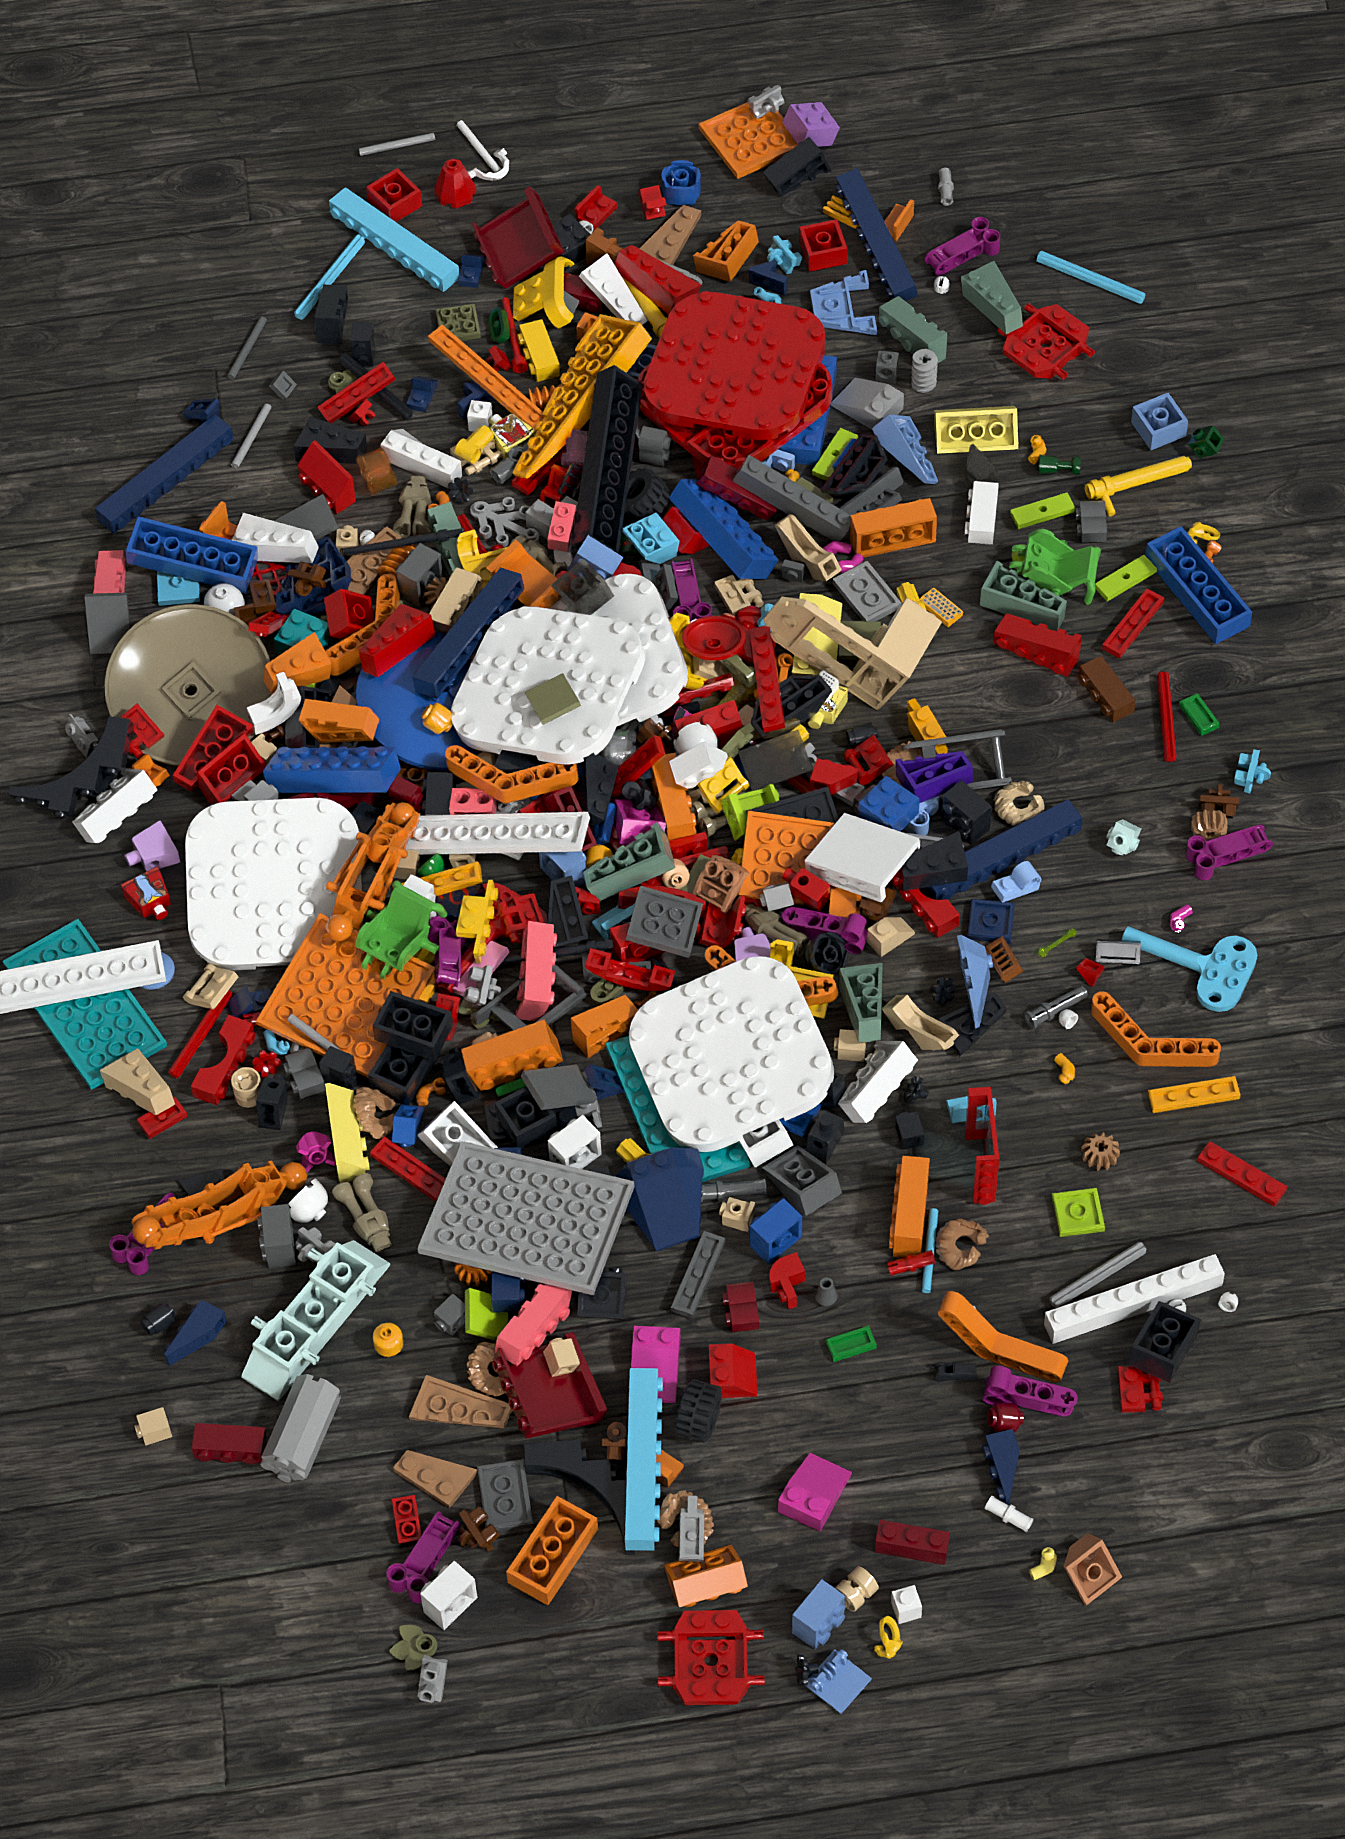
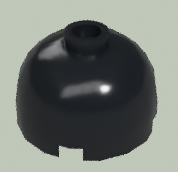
M832 932L818 934L811 938L804 949V960L808 969L831 975L839 973L840 968H845L848 963L849 954L848 950L844 948V940Z

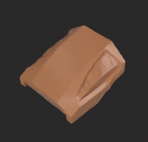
M712 855L711 860L706 863L705 869L699 875L692 894L714 904L721 911L728 912L749 872L746 868L729 859Z

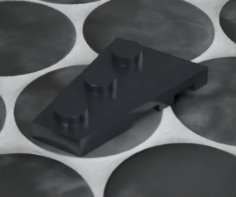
M993 992L986 996L980 1027L975 1028L970 1004L939 1018L938 1021L952 1027L959 1036L953 1041L954 1044L952 1046L960 1057L1006 1013V1007L996 992Z

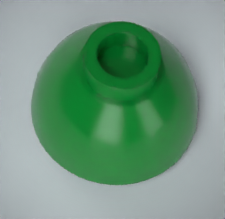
M435 853L417 870V874L420 877L442 872L444 870L442 856Z

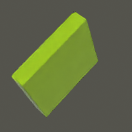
M1097 1188L1052 1193V1202L1060 1237L1105 1231Z
M468 1288L465 1291V1332L497 1341L498 1335L508 1324V1312L493 1313L492 1294Z

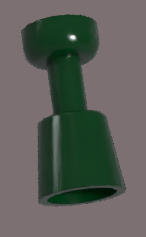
M1039 454L1038 474L1057 473V469H1071L1072 474L1079 475L1080 456H1074L1072 461H1058L1056 456Z

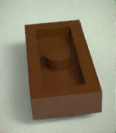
M270 579L249 582L256 614L276 611Z

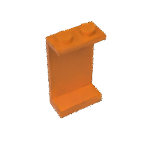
M517 540L511 543L486 567L491 576L500 567L522 574L525 589L517 599L527 607L550 609L569 590L561 577L557 579L531 557Z

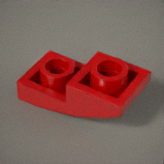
M575 887L581 912L588 915H600V899L588 891Z
M415 1495L393 1498L392 1504L399 1544L418 1541L422 1535Z

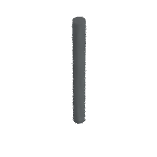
M261 316L227 375L229 379H235L267 322L265 317Z

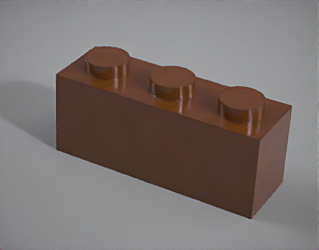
M1102 656L1080 666L1078 676L1080 684L1087 688L1094 702L1097 701L1104 716H1108L1112 723L1134 713L1136 700Z

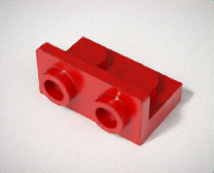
M597 185L575 206V219L578 222L582 220L588 221L593 225L594 231L618 208L617 202L603 195L601 186Z

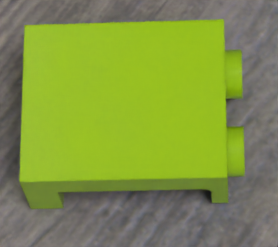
M769 784L763 789L740 795L736 793L729 794L720 801L735 841L745 837L747 810L779 801V793L773 784Z

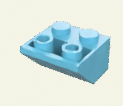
M657 513L622 528V532L644 559L661 564L677 556L679 540Z

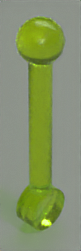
M1070 929L1066 935L1048 947L1040 948L1039 956H1047L1048 951L1069 937H1075L1077 931Z

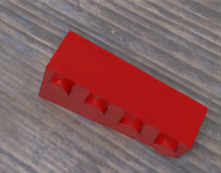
M630 245L618 253L615 267L620 275L668 315L678 302L698 293L701 284L634 245Z
M401 603L358 650L363 672L379 677L435 637L432 616Z
M1007 613L994 631V644L1002 649L1014 652L1019 657L1027 658L1039 666H1044L1056 674L1068 677L1079 661L1082 638L1080 634L1075 633L1074 636L1066 634V630L1058 628L1057 631L1050 630L1045 624L1033 625L1028 619Z
M216 705L174 772L173 782L193 792L198 787L196 771L242 733L249 737L254 732V725Z
M630 923L610 928V940H614L615 948L611 949V952L616 961L624 963L644 962L666 952L625 940ZM699 923L697 926L694 940L700 938L701 932Z

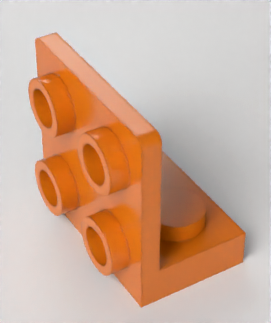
M221 501L218 506L212 509L207 520L201 523L199 531L232 540L238 526L229 522L226 503Z

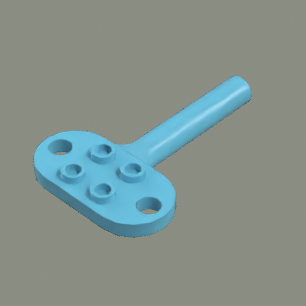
M1127 926L1122 940L1141 941V950L1199 972L1200 978L1196 990L1197 998L1204 1007L1216 1012L1228 1011L1235 1007L1250 979L1257 960L1255 946L1251 941L1239 936H1228L1221 939L1214 947L1212 953L1206 956ZM1235 945H1241L1245 948V950L1236 951L1233 947ZM1217 996L1220 1001L1217 1003L1211 1002L1209 997Z

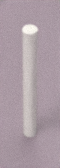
M462 120L459 121L457 126L492 171L494 173L499 172L501 168L467 125Z

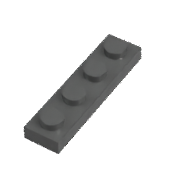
M703 1231L672 1303L671 1312L693 1319L725 1244L724 1237Z

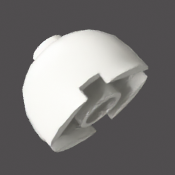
M224 583L215 585L208 590L204 597V605L221 609L235 616L234 608L244 606L245 600L239 589Z
M695 722L682 728L678 732L679 737L677 741L674 740V749L678 755L685 753L702 742H706L716 748L718 747L717 737L713 729L708 724L701 725L700 722Z
M316 1178L311 1181L313 1186H305L288 1204L291 1207L289 1208L291 1218L297 1222L308 1223L313 1219L318 1221L326 1213L324 1208L328 1203V1195L325 1188Z

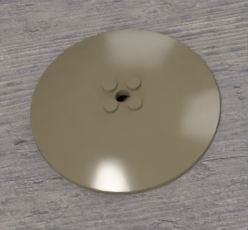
M196 604L178 605L150 614L136 623L122 637L111 655L106 670V703L110 716L119 718L138 703L164 733L165 737L150 749H147L144 744L139 746L143 755L148 754L152 760L160 763L179 766L216 705L250 723L247 707L263 702L271 697L263 681L265 665L270 662L269 655L260 638L254 634L255 632L248 631L249 626L246 623L218 608ZM190 686L197 688L196 694L192 696L186 694V689ZM132 732L131 737L133 741L137 737L134 732ZM254 732L248 737L249 740L255 736Z

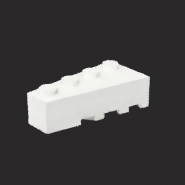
M246 513L242 514L232 539L233 541L258 547L257 561L296 563L301 561L313 563L319 548L311 531Z

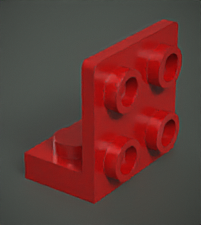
M740 895L728 912L721 911L719 907L712 903L707 904L699 938L700 944L709 947L717 945L723 950L728 944H732L734 937L739 935L742 930L743 923L740 921L746 911V905L744 904L745 896Z

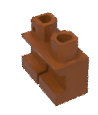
M597 227L586 239V264L591 266L601 257L608 254L615 265L618 253L623 249L617 246V238H605L604 231Z

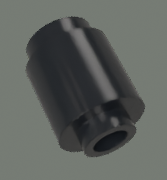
M871 722L852 726L851 729L846 730L849 746L857 747L872 735H875L876 738L879 737L877 727L872 726Z
M160 1303L144 1315V1319L140 1323L143 1329L152 1336L153 1334H159L175 1321L173 1316L176 1314L170 1305Z

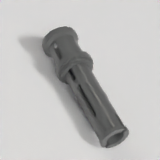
M1081 985L1050 1003L1042 1002L1038 1008L1024 1012L1025 1021L1031 1029H1035L1038 1024L1046 1020L1051 1021L1055 1014L1086 999L1088 993Z
M765 1179L734 1183H722L719 1180L711 1184H702L703 1194L701 1202L708 1199L721 1201L724 1197L765 1194L766 1182Z

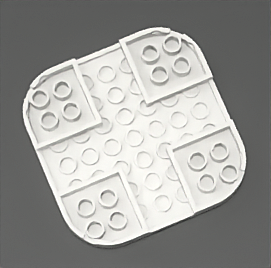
M619 574L560 599L550 608L621 620L631 625L637 631L644 647L645 662L636 684L630 686L619 710L618 716L620 720L617 726L635 718L639 722L651 718L670 708L680 698L678 694L682 687H686L687 666L671 627L664 601L657 588L647 578L636 574Z
M527 606L502 615L487 630L453 701L451 720L457 734L463 743L476 750L500 754L502 750L536 755L539 761L556 764L580 763L584 761V757L592 753L597 755L611 740L620 720L618 713L631 685L636 684L643 669L645 651L641 639L631 625L617 619ZM563 673L581 706L542 725L525 692Z
M323 798L221 802L201 811L191 822L186 834L185 843L188 931L195 952L206 960L207 963L227 970L256 969V966L289 965L319 913L331 917L333 914L337 893L327 890L326 884L329 881L333 882L359 841L356 840V835L359 833L358 826L350 812L342 805ZM357 853L355 854V856H354V858L352 859L351 863L354 862V860H355V858H356V856H357ZM360 873L354 888L362 891Z
M745 958L660 994L647 1001L637 1011L631 1022L629 1040L632 1051L668 1134L682 1147L698 1149L699 1152L722 1149L744 1139L742 1135L783 1117L785 1121L813 1109L826 1097L827 1090L830 1084L833 1083V1062L796 978L787 966L772 958Z

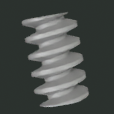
M920 349L912 357L911 385L915 391L926 393L933 390L936 386L938 359L933 351Z

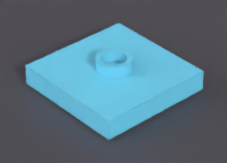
M157 571L159 606L200 602L199 581Z

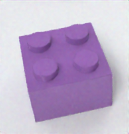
M822 102L791 104L782 122L797 144L810 137L818 147L831 146L840 129Z

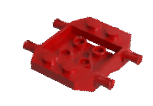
M1028 303L1024 310L1032 316L1023 322L1022 327L1008 334H1005L1000 328L997 330L998 333L1006 338L1003 354L1035 378L1051 379L1057 375L1062 380H1065L1068 373L1062 368L1068 361L1075 359L1082 352L1089 357H1092L1095 353V350L1086 344L1089 327L1058 304L1036 309ZM1050 326H1052L1054 329L1059 331L1061 334H1063L1065 337H1067L1074 343H1069L1065 337L1060 336L1056 332L1051 330ZM1048 344L1050 347H1042L1041 345Z
M737 1610L684 1611L675 1626V1630L658 1631V1641H672V1644H675V1675L658 1676V1687L673 1686V1689H675L684 1705H738L747 1693L750 1685H765L764 1675L747 1674V1643H749V1640H764V1629H747ZM735 1636V1640H687V1637ZM709 1656L717 1658L718 1662L714 1666H708L704 1660Z

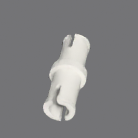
M994 1496L990 1497L985 1506L986 1510L1003 1518V1522H1010L1025 1532L1028 1531L1033 1522V1518L1017 1511L1016 1507L1012 1504L1009 1506L999 1501Z

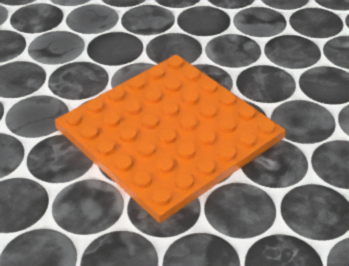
M319 913L257 1018L256 1024L324 1056L327 1052L326 1049L287 1021L289 1016L294 1014L339 1049L353 1055L356 1072L369 1078L368 1074L387 1046L385 1043L374 1040L372 1026L390 991L419 1000V997L433 977L436 967L412 957L404 965L402 971L392 967L391 973L389 975L386 974V978L383 980L380 978L381 971L385 966L383 961L374 957L372 964H368L366 970L361 968L367 953L355 946L359 931L353 929L351 936L341 942L334 941L328 936L325 928L326 922L330 917Z

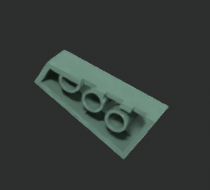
M995 261L961 276L963 296L1005 334L1023 326L1021 307Z
M658 822L651 825L652 829L645 834L641 832L635 836L636 840L626 847L622 845L616 849V853L610 858L604 857L583 872L587 889L591 894L601 901L620 891L629 889L676 868L668 837Z

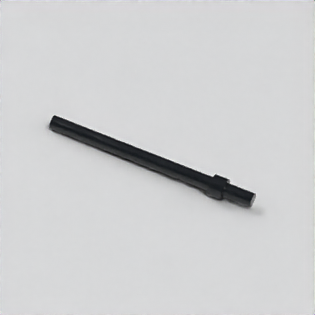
M441 529L436 533L344 548V555L351 556L433 541L445 542L449 541L450 538L459 537L460 533H464V529Z
M593 940L587 941L586 944L555 948L553 952L556 953V957L587 952L589 954L590 948L599 951L615 948L614 940L601 942ZM521 954L509 955L505 957L499 966L521 963L525 959H521Z

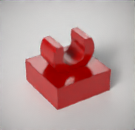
M495 345L489 349L491 356L486 359V363L498 372L500 368L508 371L512 368L505 352Z
M366 399L348 419L353 424L359 420L361 425L367 426L369 421L366 420L365 416H368L371 420L376 416L373 411L368 410L372 403Z

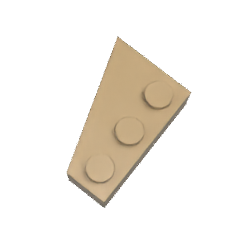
M456 567L450 575L449 581L429 613L432 616L433 625L438 631L447 633L457 622L459 616L466 611L469 604L478 596L484 583L478 574Z
M138 1048L100 1070L106 1088L116 1090L122 1097L134 1100L138 1106L155 1115L175 1105L169 1086Z

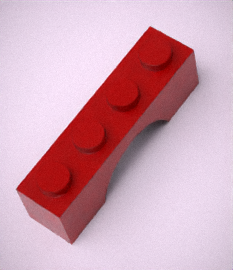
M899 870L889 881L892 886H896L899 889L903 900L911 904L915 915L923 919L927 930L930 933L933 932L937 938L959 926L960 914L948 899H930L923 895L919 889L903 891Z
M231 1015L227 1016L219 1032L221 1044L227 1049L225 1058L216 1066L200 1068L191 1085L194 1098L216 1106L221 1099L225 1098L228 1090L227 1086L232 1079V1075L237 1071L239 1063H243L245 1060L246 1050L249 1045L253 1044L256 1037L251 1022Z

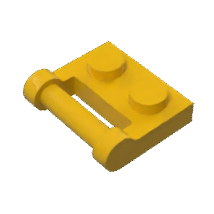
M729 756L722 770L715 773L713 777L704 779L697 784L716 813L723 809L720 801L727 795L738 794L750 787L748 781L742 776L733 759ZM735 780L737 784L717 800L715 796Z

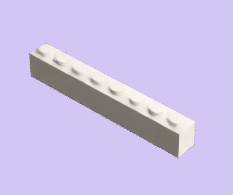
M1216 1254L1047 1311L1045 1312L1044 1326L1054 1344L1153 1310L1158 1301L1169 1304L1173 1299L1182 1300L1223 1285L1225 1273Z

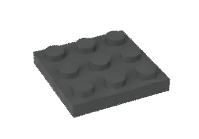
M640 886L625 940L689 958L703 903Z

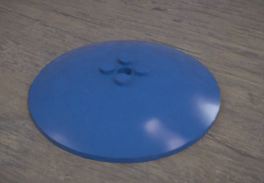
M435 632V637L379 677L361 670L356 685L355 697L356 706L370 708L379 718L373 738L379 746L395 747L398 759L408 764L429 770L449 771L445 758V751L448 747L458 745L476 756L483 751L473 749L463 743L454 725H452L448 732L443 731L441 734H435L423 726L421 715L429 704L433 705L438 702L451 710L453 701L472 663L469 660L465 663L445 688L447 692H442L438 699L416 692L412 678L413 674L421 667L426 657L433 652L436 645L446 636L447 633Z

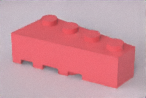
M124 550L99 551L98 559H95L94 593H124L126 574Z
M528 921L523 931L521 959H525V961H522L520 966L519 979H523V981L520 982L519 991H517V1000L521 1001L518 1010L515 1011V1016L519 1019L538 1021L544 1016L549 1005L553 1004L554 992L551 991V985L555 981V972H552V966H554L556 960L553 946L556 945L557 940L553 924Z
M539 1284L535 1289L531 1302L526 1300L518 1313V1317L514 1315L498 1335L494 1353H496L498 1348H501L506 1360L516 1366L524 1359L527 1360L532 1354L533 1349L536 1346L540 1347L545 1337L555 1331L558 1323L561 1320L565 1321L568 1317L572 1290L549 1284L544 1286Z

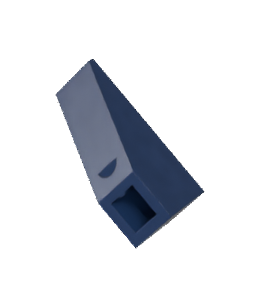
M200 1300L197 1306H193L186 1323L180 1325L173 1342H169L165 1347L164 1356L167 1365L174 1364L215 1340L227 1322L225 1311L203 1300Z
M1013 1429L986 1435L985 1445H982L985 1459L989 1458L991 1466H989L990 1476L992 1480L996 1479L997 1497L999 1501L1003 1500V1503L1007 1505L1010 1503L1020 1450Z

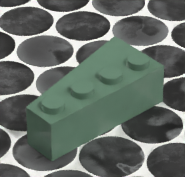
M899 296L879 307L878 319L880 324L891 332L893 338L898 339L907 352L913 355L920 349H929L936 354L938 363L946 359L947 332L944 330L938 331L935 323H928L922 313L916 314L914 307Z
M451 502L427 509L431 533H436L441 529L454 530L461 528ZM458 537L450 538L449 541L445 542L433 541L449 575L454 572L456 567L463 569L456 548Z
M996 561L981 588L980 606L1028 619L1036 625L1040 623L1048 626V629L1054 631L1058 630L1065 618L1066 600L1045 588H1038L1032 580L1028 579L1026 581L1018 576V572L1012 569L1009 571L1003 567L1002 563Z
M883 963L840 968L839 990L859 1043L881 1040Z

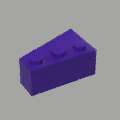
M963 751L936 754V757L925 759L919 756L916 757V760L909 761L895 759L896 777L905 789L920 798V803L946 793L961 780L966 784L973 782V766Z

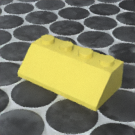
M1015 406L934 410L937 453L1018 449L1017 408Z
M800 593V599L816 604L821 610L834 616L841 623L842 603L823 595ZM813 627L803 639L812 642L815 647L828 653L837 661L838 643ZM794 655L792 675H819L820 671Z
M327 1083L325 1087L339 1182H350L357 1176L366 1173V1170H370L368 1157H363V1151H367L365 1137H360L363 1126L356 1119L357 1114L355 1109H353L354 1091Z

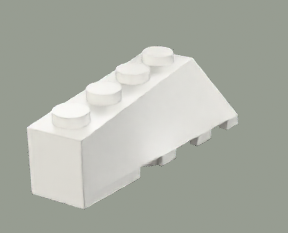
M404 429L391 430L381 443L382 460L419 476H424L426 479L448 488L450 482H454V478L462 477L460 460L422 444Z
M125 768V773H121L123 777L118 780L114 779L109 784L111 789L101 792L96 797L97 803L90 804L73 821V824L86 842H102L107 837L106 834L109 831L118 828L122 824L123 819L137 812L138 806L153 798L152 794L157 791V788L144 770Z
M876 1041L874 1045L875 1052L868 1054L865 1059L867 1065L858 1070L856 1074L857 1081L850 1083L838 1104L853 1123L869 1122L874 1117L877 1109L886 1103L887 1097L892 1091L900 1086L901 1080L913 1070V1066L918 1059L904 1041Z

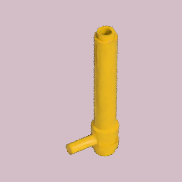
M623 278L645 317L652 325L654 333L660 339L667 318L655 303Z
M1181 456L1112 477H1101L1100 480L1094 479L1085 484V493L1089 500L1101 499L1105 501V509L1108 516H1113L1116 512L1109 496L1114 495L1118 491L1187 472L1192 468V463L1189 457Z

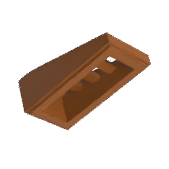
M1003 936L985 947L987 954H991L995 969L1005 983L1023 972L1021 965ZM999 945H1003V947H1001L997 951L992 952V950L998 947ZM1003 951H1006V953H1004L1003 955H1001L1000 957H998V958L996 959L995 956H997L998 954H1000V953L1003 952ZM1009 956V959H1007V960L1004 961L1003 963L999 964L1000 961H1002L1003 959H1005V958H1007V957ZM1011 962L1013 963L1011 966H1009V967L1006 968L1005 970L1002 969V968H1004L1005 966H1007L1008 964H1010Z

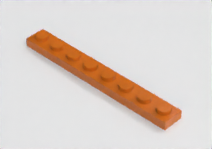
M441 325L428 335V341L508 411L537 432L535 427L538 421L543 420V411L444 325Z

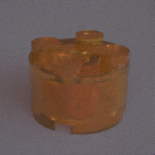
M382 447L356 458L363 480L367 482L371 496L398 484L396 475L390 466L391 463Z

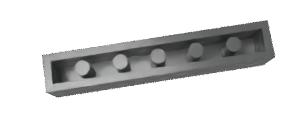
M750 455L739 466L732 480L736 484L788 515H794L797 520L832 541H840L848 532L850 527V515Z

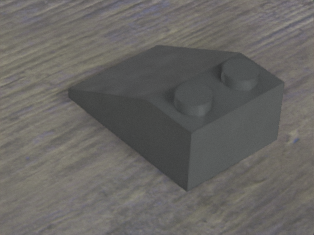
M799 1145L762 1167L764 1173L791 1205L805 1216L842 1194L836 1172Z

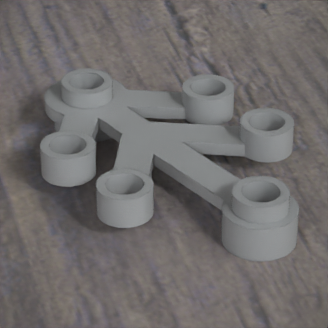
M506 497L502 502L488 504L484 501L472 504L470 513L474 519L479 521V533L482 538L487 539L492 535V529L487 524V519H489L495 525L497 545L506 547L509 544V538L505 534L504 528L518 535L523 534L537 543L540 541L539 533L535 529H525L511 522L518 519L526 520V515L523 512H526L530 508L529 506H522L519 511L498 515L494 512L501 510L511 511L515 508V501L512 497Z

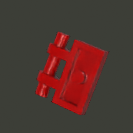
M138 703L121 716V718L130 719L134 724L133 732L137 737L133 741L131 739L129 753H132L136 758L143 754L139 749L140 745L144 744L147 749H150L165 737L164 733Z
M534 893L513 898L514 906L508 907L506 901L498 904L500 918L504 920L505 932L507 937H510L512 944L520 941L518 933L524 931L528 921L544 923ZM517 915L520 923L514 925L512 916Z
M1118 1366L1121 1413L1145 1412V1403H1152V1409L1155 1411L1161 1410V1402L1163 1401V1393L1160 1391L1159 1386L1161 1379L1150 1374H1142L1141 1370L1132 1366ZM1143 1384H1150V1393H1144Z

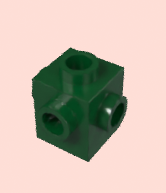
M1211 425L1196 429L1191 435L1188 446L1199 458L1213 456L1218 453L1225 438Z

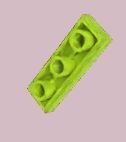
M840 428L813 468L812 475L827 481L834 472L832 466L851 439H857L858 435Z
M1064 493L1010 510V515L1017 529H1021L1075 512V506L1068 493Z
M1142 555L1095 583V589L1108 602L1156 573L1157 568L1145 555Z

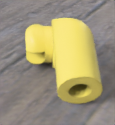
M1047 1547L1043 1549L1040 1565L1029 1569L1033 1580L1053 1572L1057 1555L1052 1548Z

